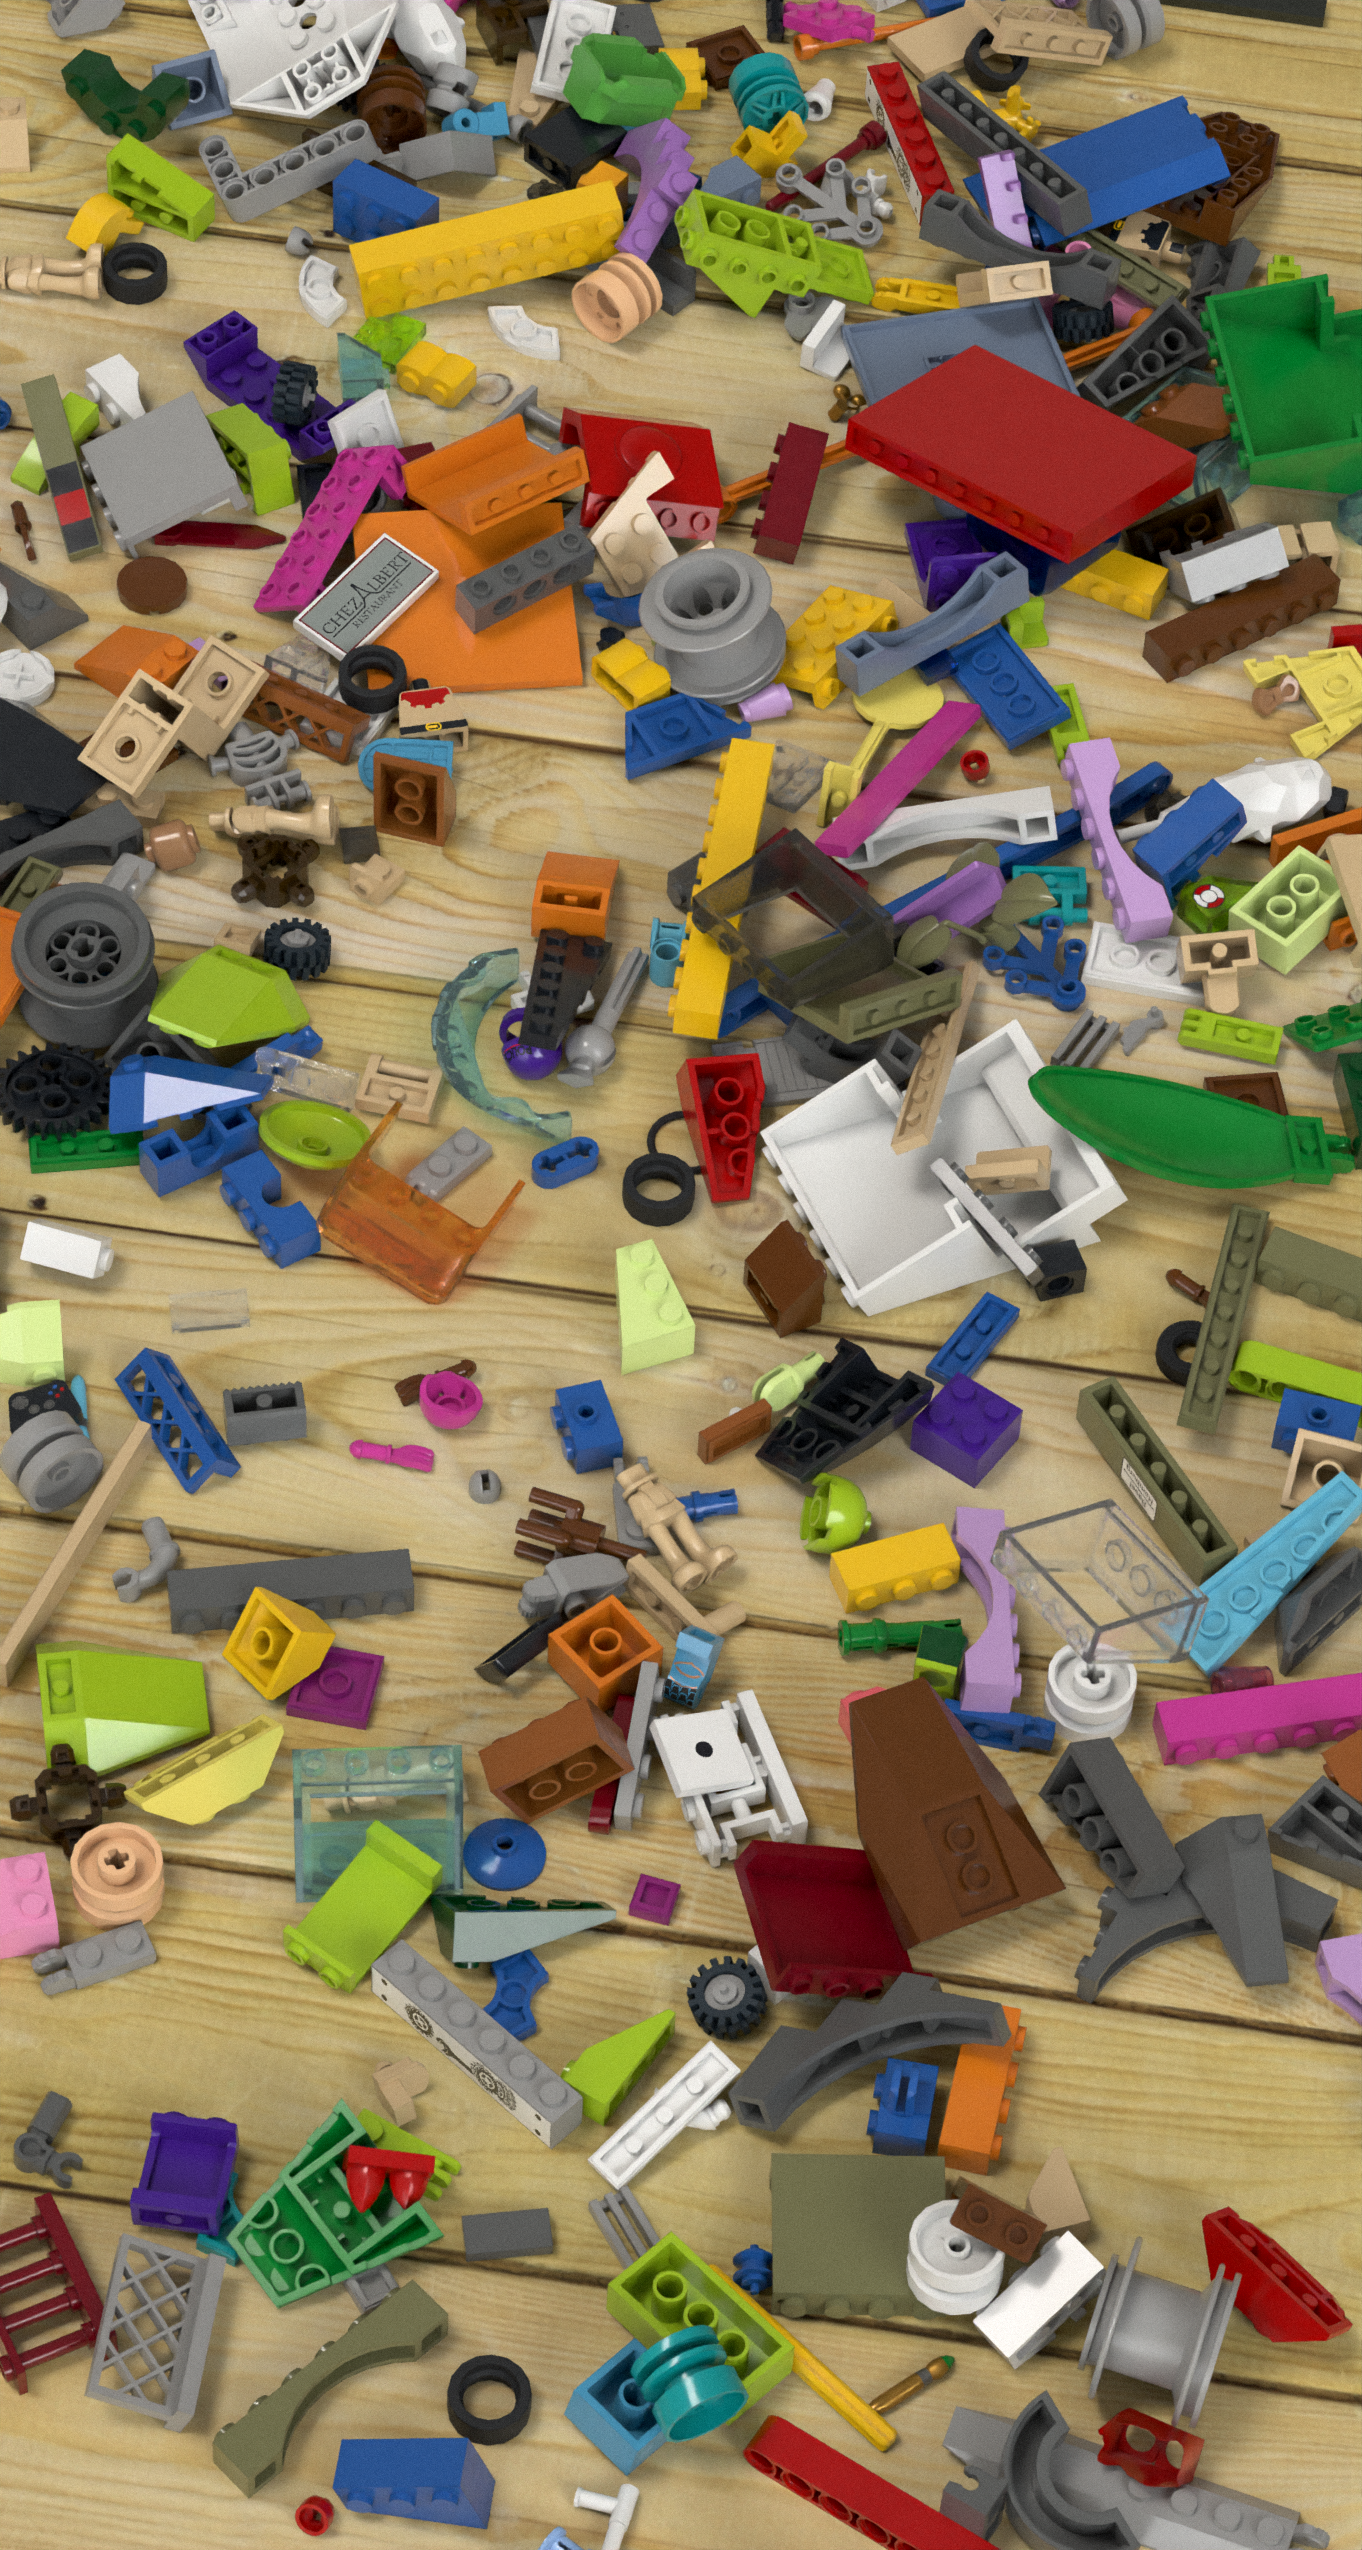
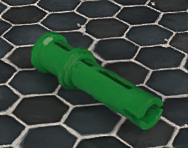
M873 1618L872 1622L848 1624L847 1620H839V1651L841 1656H848L850 1651L873 1650L875 1654H882L887 1648L918 1646L923 1624L963 1635L962 1626H959L961 1625V1620L958 1618L940 1621L886 1623L881 1618Z

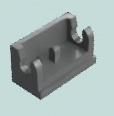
M965 2466L963 2473L968 2478L976 2480L978 2487L975 2490H967L961 2484L949 2481L943 2489L939 2513L984 2540L989 2541L1002 2522L1009 2481L1003 2477L998 2480L978 2467Z

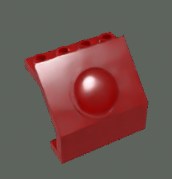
M563 407L559 442L580 445V448L584 450L590 482L585 483L579 525L593 528L612 502H616L629 485V480L635 477L647 462L645 459L653 451H658L675 479L648 496L646 501L666 536L695 540L707 539L715 542L719 509H724L710 429L693 422Z

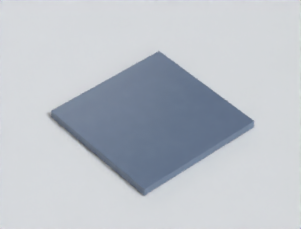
M1038 297L841 326V338L868 407L973 345H977L1080 397Z

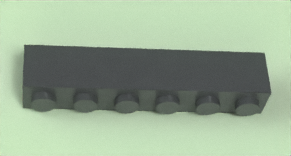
M409 1549L167 1571V1591L172 1634H196L201 1631L218 1629L234 1630L255 1586L263 1587L314 1611L322 1620L335 1618L357 1619L362 1616L378 1614L398 1615L403 1612L414 1611V1583Z

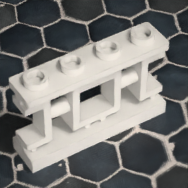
M752 1689L737 1693L736 1703L730 1704L729 1700L721 1702L720 1709H728L736 1732H738L739 1724L746 1743L741 1745L755 1780L750 1786L717 1795L716 1792L681 1798L684 1818L687 1822L693 1821L696 1829L694 1838L698 1852L701 1856L707 1855L712 1868L720 1866L721 1858L727 1857L728 1860L736 1859L737 1843L735 1840L768 1831L774 1842L787 1840L788 1843L806 1844L808 1819ZM683 1713L675 1714V1716L683 1715ZM660 1715L659 1719L669 1717V1715ZM767 1791L774 1809L752 1815L749 1806L765 1802ZM733 1811L736 1819L720 1823L718 1837L711 1817Z

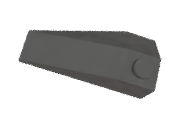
M0 561V582L6 588L8 595L7 609L1 622L29 651L89 621L88 615L67 594Z
M1262 1814L1220 1817L1177 1842L1175 1850L1179 1853L1185 1865L1180 1875L1182 1884L1188 1894H1193L1202 1909L1201 1915L1208 1925L1211 1924L1223 1942L1222 1948L1246 1987L1288 1983L1289 1975L1271 1853Z

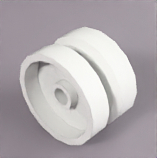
M1084 1639L1071 1642L1057 1651L1049 1664L1043 1705L1046 1719L1056 1722L1055 1732L1071 1742L1111 1737L1113 1740L1122 1734L1131 1720L1133 1700L1136 1692L1137 1672L1132 1660L1120 1648L1101 1640Z
M959 2199L943 2200L926 2207L914 2220L908 2242L909 2253L906 2264L908 2286L921 2303L933 2311L948 2315L971 2314L986 2307L998 2294L1004 2269V2252L950 2224L949 2220Z

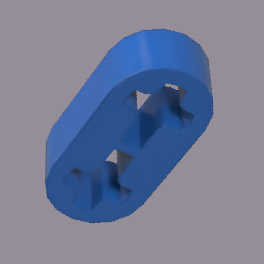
M579 1136L541 1151L532 1160L531 1178L537 1186L544 1189H553L593 1172L598 1166L599 1147L593 1139Z

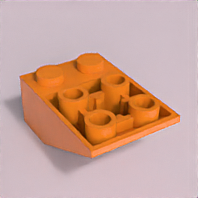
M547 851L534 893L531 937H539L541 929L548 931L551 929H561L569 935L580 937L597 936L605 940L620 860Z

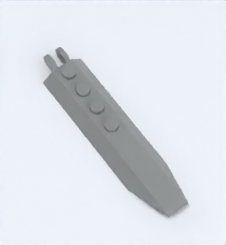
M956 2406L942 2446L966 2465L978 2467L998 2479L1001 2454L1016 2419ZM1067 2434L1065 2441L1050 2455L1049 2474L1058 2494L1068 2504L1082 2511L1103 2512L1117 2507L1140 2546L1152 2550H1304L1301 2548H1289L1291 2541L1316 2548L1317 2550H1323V2548L1326 2549L1330 2541L1328 2532L1307 2523L1297 2524L1301 2512L1194 2477L1191 2483L1178 2487L1145 2486L1127 2475L1121 2466H1107L1098 2462L1097 2456L1103 2445Z

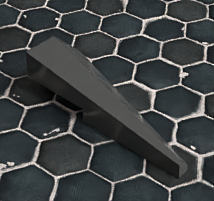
M1245 237L1230 241L1226 247L1207 239L1187 247V254L1191 257V265L1187 267V275L1191 278V288L1188 289L1190 294L1186 297V309L1199 323L1200 312L1205 311V297L1243 290L1261 253ZM1209 353L1185 368L1191 372L1203 373L1210 358Z

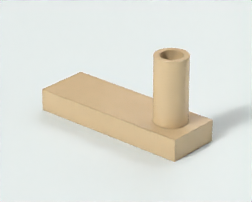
M641 1554L632 1557L627 1562L626 1572L629 1575V1579L623 1583L626 1591L676 1642L679 1632L690 1625L720 1636L746 1620L745 1611L737 1601H731L703 1617Z

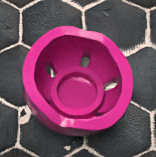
M451 1371L427 1374L423 1378L419 1391V1406L424 1417L433 1425L442 1429H459L468 1425L479 1414L483 1398L480 1390L472 1381Z

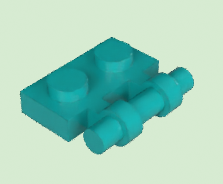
M1012 865L1011 880L1027 873L1037 874L1044 880L1057 903L1060 904V908L1052 907L1024 920L1028 922V925H1039L1045 917L1050 915L1060 917L1064 921V926H1072L1073 923H1087L1088 909L1073 908V904H1086L1087 884L1085 867Z

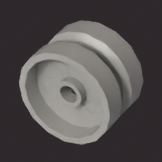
M1087 0L1086 18L1088 27L1091 29L1107 30L1113 36L1106 56L1115 60L1125 58L1136 53L1137 50L1160 42L1164 36L1165 19L1159 0Z
M58 1410L42 1413L24 1423L11 1435L0 1454V1469L19 1488V1492L36 1512L42 1513L58 1511L76 1502L90 1490L99 1478L103 1468V1455L83 1435L82 1429L67 1412Z

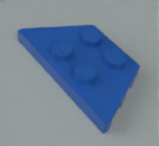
M683 693L625 712V777L627 780H631L727 746L731 743L732 738L751 737L752 727L746 721L738 724L727 718L726 710L715 704L707 703L703 698H694Z

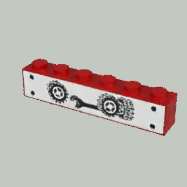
M899 61L867 66L865 98L875 121L880 123L886 131V148L917 221L921 226L924 205L938 189L954 194L955 191Z

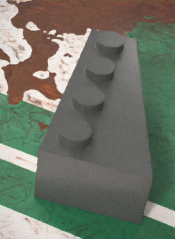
M1172 294L1076 387L1081 398L1108 411L1207 355V339H1210L1209 332L1203 333L1201 324Z

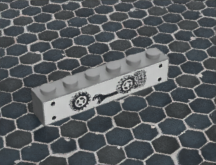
M403 1939L371 1964V1991L551 2150L582 2123L583 2097Z

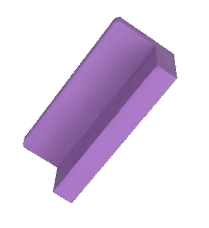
M974 861L894 914L891 918L894 924L909 928L919 919L932 915L936 917L939 923L948 919L970 928L993 913L996 907L995 902L1001 899L1002 890L1007 884L1000 868L980 861ZM949 928L952 933L951 939L961 934V932Z

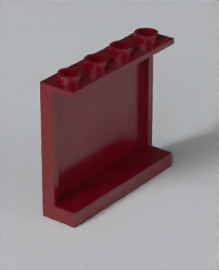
M752 1840L733 1863L771 1991L790 1992L793 1995L816 1994L826 1995L830 1998L842 1996L874 2000L882 1999L902 1972L933 1977L932 1973L913 1971L907 1950L903 1951L864 1850Z

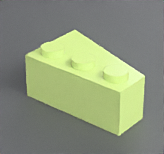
M653 1239L616 1249L615 1289L621 1375L694 1354L696 1325Z

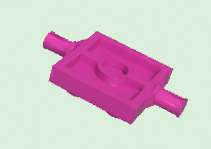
M819 0L809 5H798L789 1L784 6L783 26L830 43L846 38L859 39L866 43H871L875 36L874 30L871 29L875 26V15L862 11L860 6L845 5L839 3L838 0Z

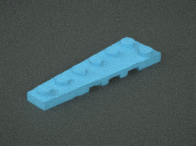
M1342 1470L1157 1620L1160 1628L1208 1679L1211 1678L1362 1513V1489Z

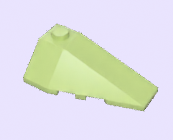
M60 1299L18 1302L7 1305V1312L0 1314V1382L21 1387H39L54 1380H63L65 1382Z

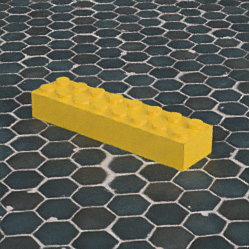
M608 180L349 245L357 293L365 318L369 320L609 260L613 255L620 253L614 245L624 229L622 208L613 182Z

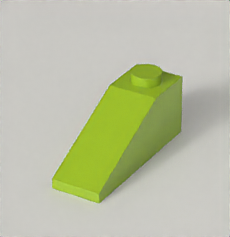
M667 2009L585 2049L577 2061L570 2060L567 2063L560 2077L583 2097V2115L603 2127L606 2125L674 2036L676 2018L674 2011Z

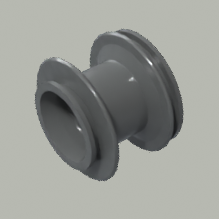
M77 882L57 886L42 893L22 912L13 934L11 961L18 979L25 987L17 1001L21 1014L29 1026L40 1036L57 1045L66 1042L67 1048L73 1049L77 1045H81L82 1050L111 1046L147 1003H153L159 984L158 974L153 963L155 954L154 935L150 923L138 904L116 888L100 883ZM110 972L107 976L101 975L102 973Z

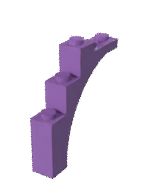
M667 118L628 130L614 155V158L638 177L641 176V184L635 206L614 247L620 252L631 253L645 263L650 258L679 206H683L699 180L688 171L695 158L684 150L691 137Z

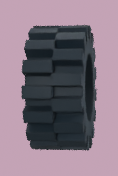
M1069 298V301L1063 299L1052 307L1053 332L1058 340L1063 339L1064 342L1074 340V343H1080L1081 340L1092 342L1091 339L1098 341L1102 339V336L1108 337L1110 333L1114 332L1113 303L1111 300L1108 301L1102 310L1089 307L1072 298Z

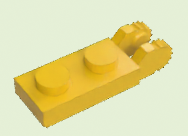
M887 276L879 277V280L876 281L875 291L877 292H875L871 300L873 307L885 312L897 309L915 314H924L960 308L957 286L909 278H887Z

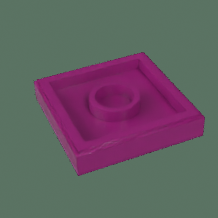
M330 1646L320 1668L291 1688L286 1706V1715L366 1730L384 1667V1656Z

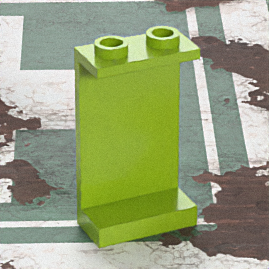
M376 1819L366 1830V1845L297 1928L294 1929L287 1925L283 1929L285 1953L297 1964L305 1965L307 1963L318 1971L320 1979L333 1989L340 1987L351 1994L371 1970V1964L385 1953L442 1884L443 1866Z

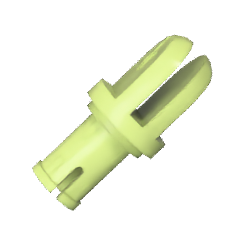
M812 1351L791 1366L785 1363L779 1364L755 1382L752 1389L754 1403L765 1398L772 1406V1413L783 1409L797 1399L800 1393L804 1391V1386L817 1378L815 1373L822 1363L826 1361L821 1354H816V1351Z

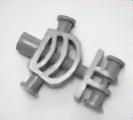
M238 722L229 734L233 742L225 745V756L214 758L213 755H208V766L211 776H216V772L228 770L231 780L236 785L245 788V803L247 806L268 805L273 806L276 810H280V804L285 803L286 807L290 809L295 807V802L301 800L306 802L312 801L310 787L305 780H301L299 768L287 772V750L290 748L296 750L300 747L299 739L292 729L285 730L284 736L277 738L271 730L254 735L246 722Z

